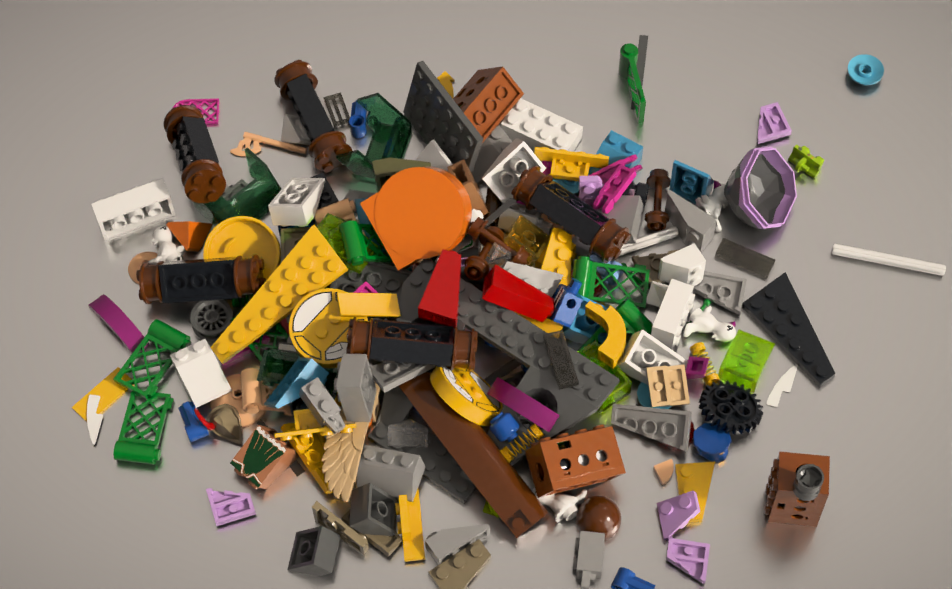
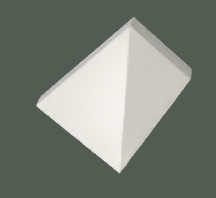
M285 114L281 142L302 145L311 144L299 116Z

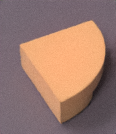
M672 459L653 467L661 485L666 484L673 474L674 464Z

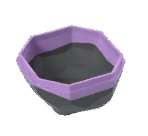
M776 148L751 149L732 171L724 188L725 198L728 200L737 218L746 225L758 229L779 227L785 223L797 198L794 171Z

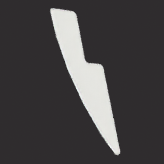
M90 394L87 403V426L91 441L95 444L103 414L96 413L100 396Z

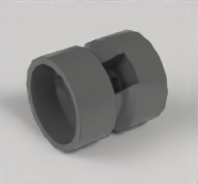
M814 464L802 465L798 469L793 483V492L799 499L811 501L819 495L824 481L822 470Z

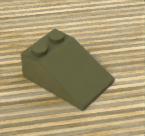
M398 158L372 161L376 190L379 192L384 183L401 170L412 167H431V163Z

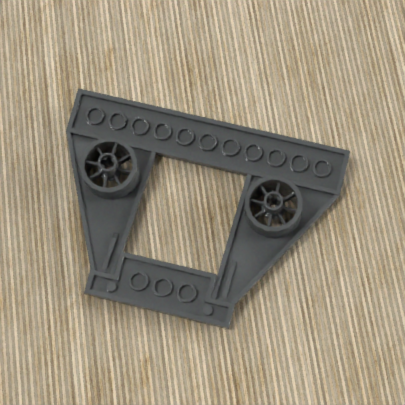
M430 258L423 259L403 282L399 302L401 316L397 317L396 321L445 326L418 317V306L437 264ZM460 279L458 330H465L467 328L471 331L474 328V331H478L479 337L529 368L516 388L560 415L550 432L539 427L544 434L540 439L546 437L556 438L557 435L563 434L597 412L619 383V378L517 313L482 299V291ZM434 367V368H432V369H430V370H428V371H426V372L431 373L436 367ZM397 386L385 392L380 422L368 435V440L380 448L420 455L426 466L422 476L464 504L477 489L439 438L408 418L414 406L401 388ZM506 405L503 407L501 412H508L519 424V429L516 431L518 436L528 444L522 432L532 440L527 429L536 437L530 429V426L534 423L527 418L519 419V413ZM490 429L488 430L487 434L499 450L507 446L515 454L508 440L500 442ZM518 436L514 439L524 448ZM514 439L510 441V443L520 452L518 446L514 442ZM530 442V447L525 444L526 450L531 448L532 442ZM521 448L522 454L517 452V457L513 456L514 459L510 461L512 466L526 457L525 450Z

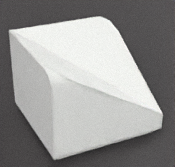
M652 281L646 303L660 307L669 285Z

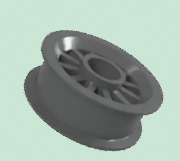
M225 300L199 301L193 307L190 320L195 334L200 339L215 342L230 325V319L234 316L231 306Z

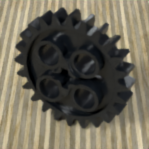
M719 380L718 384L712 382L711 386L707 385L699 399V409H702L701 415H707L705 421L711 420L710 426L717 425L718 431L723 428L726 434L731 430L734 435H736L737 431L743 435L744 431L750 433L751 429L755 430L762 419L763 406L759 405L760 399H755L757 394H750V388L745 390L743 384L739 387L737 382H734L732 385L728 380L725 384Z

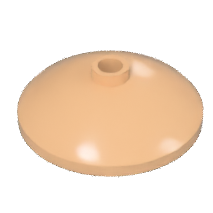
M240 374L226 377L232 391L210 401L211 410L219 405L228 404L237 409L242 428L257 423L262 419L267 410H260L256 414H249L244 411Z

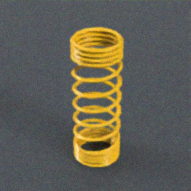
M698 342L690 347L693 357L694 355L699 357L707 353L702 357L710 359V357H705L708 355V352H704L706 350L704 343ZM709 361L711 363L707 367L712 368L706 370L705 378L703 377L706 386H711L712 382L718 383L720 380L716 370H712L714 366H709L712 364V361Z
M535 423L530 426V429L536 437L527 429L532 440L522 432L528 444L518 436L524 448L514 439L520 452L510 442L509 444L515 454L507 446L500 450L507 461L513 460V456L517 457V452L522 454L521 448L526 450L525 444L530 447V442L535 443L534 438L539 440L544 436L541 429Z

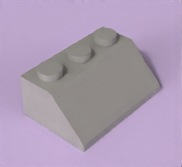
M364 445L357 472V488L371 483L396 499H399V495H407V501L413 502L426 466L420 455Z

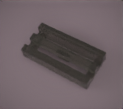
M341 92L323 97L334 129H337L340 125L344 127V124L347 123L349 125L350 116ZM336 98L339 99L340 105L342 107L346 119H342L338 105L335 100ZM329 100L332 101L339 121H336Z

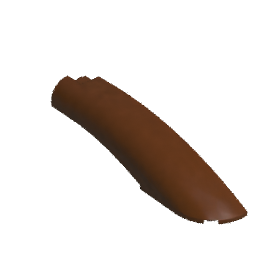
M424 372L399 385L435 435L516 538L549 513L510 462L502 455L499 448L482 426L458 414L438 395L430 381L431 373Z

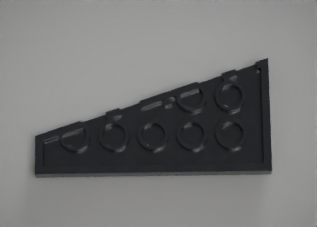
M786 272L742 303L743 309L819 387H822L835 377L836 373Z

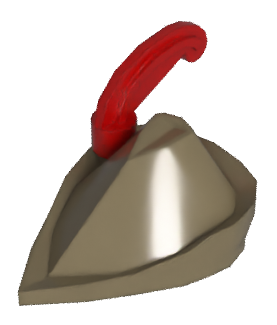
M228 404L219 405L208 414L206 419L197 408L194 409L196 416L208 430L213 431L224 439L243 445L241 419L235 407Z

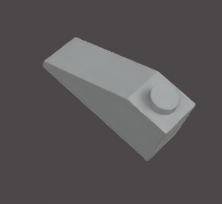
M484 524L433 532L426 538L425 547L437 565H439L478 539L483 540L490 535V526Z

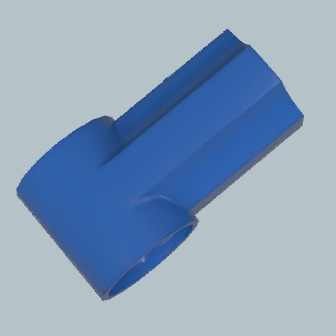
M356 100L352 103L349 125L351 135L354 138H362L367 133L368 103L363 100Z
M188 401L183 403L178 409L184 421L190 442L208 436L209 432L207 427L196 416L194 403Z
M624 567L618 569L611 584L612 589H655L656 586L636 577L633 571Z

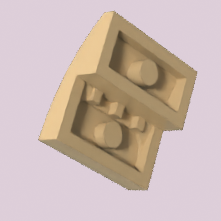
M685 365L646 368L651 407L690 404Z

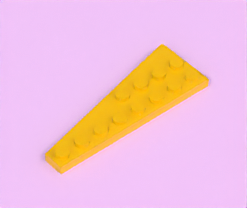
M315 224L311 226L210 347L222 364L226 363L291 314L303 297L316 290L324 289L348 271V268Z

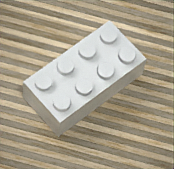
M521 98L501 122V128L512 142L516 138L521 139L532 151L535 150V147H547L549 149H564L574 152L582 140L583 126Z
M163 178L153 180L142 186H136L131 190L117 193L114 196L100 199L91 204L105 241L175 216L172 200Z

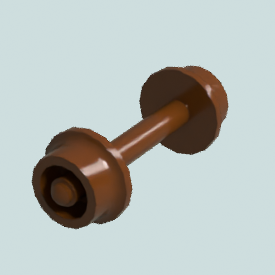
M664 169L651 170L646 181L649 187L655 189L654 211L647 212L644 218L648 229L652 231L664 230L670 219L666 212L661 211L662 189L668 188L671 182L668 171Z
M478 217L475 222H470V229L467 233L472 236L473 241L481 235L512 257L511 262L521 265L528 264L526 259L530 253L525 250L524 245L517 252L485 229L489 222L488 219L483 220Z
M490 226L486 229L504 242V233L501 229L495 226ZM481 235L479 236V241L484 247L479 256H469L464 263L466 276L475 281L482 279L489 273V264L485 259L490 250H500Z

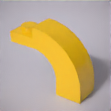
M589 301L585 305V316L602 326L608 334L606 340L598 348L597 358L614 369L625 352V323L621 315L611 305L605 311L600 304Z

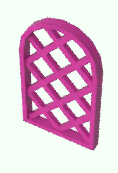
M219 98L186 99L177 102L173 106L174 108L184 105V103H188L187 105L193 104L202 111V115L208 116L205 119L206 125H217L219 122ZM204 103L208 105L205 110L201 108ZM210 108L215 111L211 115L207 113Z

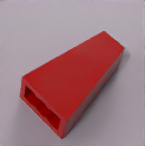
M442 249L418 306L419 318L451 326L454 329L455 326L457 327L461 279V255L457 252Z
M496 264L484 279L482 299L542 323L554 313V298Z

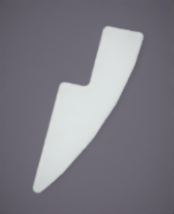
M797 364L791 367L776 383L768 397L767 405L778 407L782 391L790 393L798 367Z

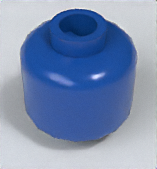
M500 412L490 421L489 429L498 441L508 440L510 442L518 436L516 431L519 429V424L510 413Z

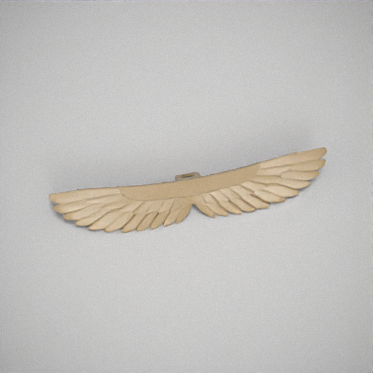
M376 382L377 391L372 411L374 423H376L381 409L378 398L381 388ZM341 410L340 416L344 424L356 423L357 427L352 428L353 432H339L326 436V442L323 447L326 452L322 457V462H324L322 473H325V483H328L330 492L333 490L336 499H339L341 495L342 500L348 502L354 482H356L369 422H347L345 414Z

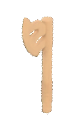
M244 132V140H240L237 148L230 150V153L240 157L252 156L261 151L259 143H264L292 152L307 153V148L249 132ZM253 141V149H250V144Z

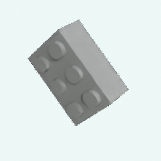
M342 354L341 362H338L337 366L338 378L334 380V389L338 392V401L342 404V413L345 414L347 422H371L377 389L367 355Z

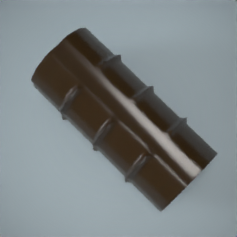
M490 188L487 189L485 200L489 213L483 216V220L487 219L502 204ZM499 217L487 227H498Z

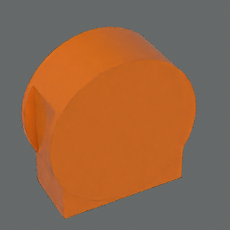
M412 167L401 170L391 176L379 192L360 203L398 271L407 269L422 259L439 256L442 249L447 251L454 249L467 234L472 218L471 201L463 184L451 173L436 167Z

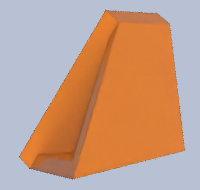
M183 221L168 222L166 225L186 251L199 252L213 224Z

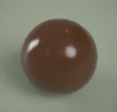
M592 496L584 500L578 507L576 525L579 531L605 533V540H608L620 528L621 512L617 504L610 498Z

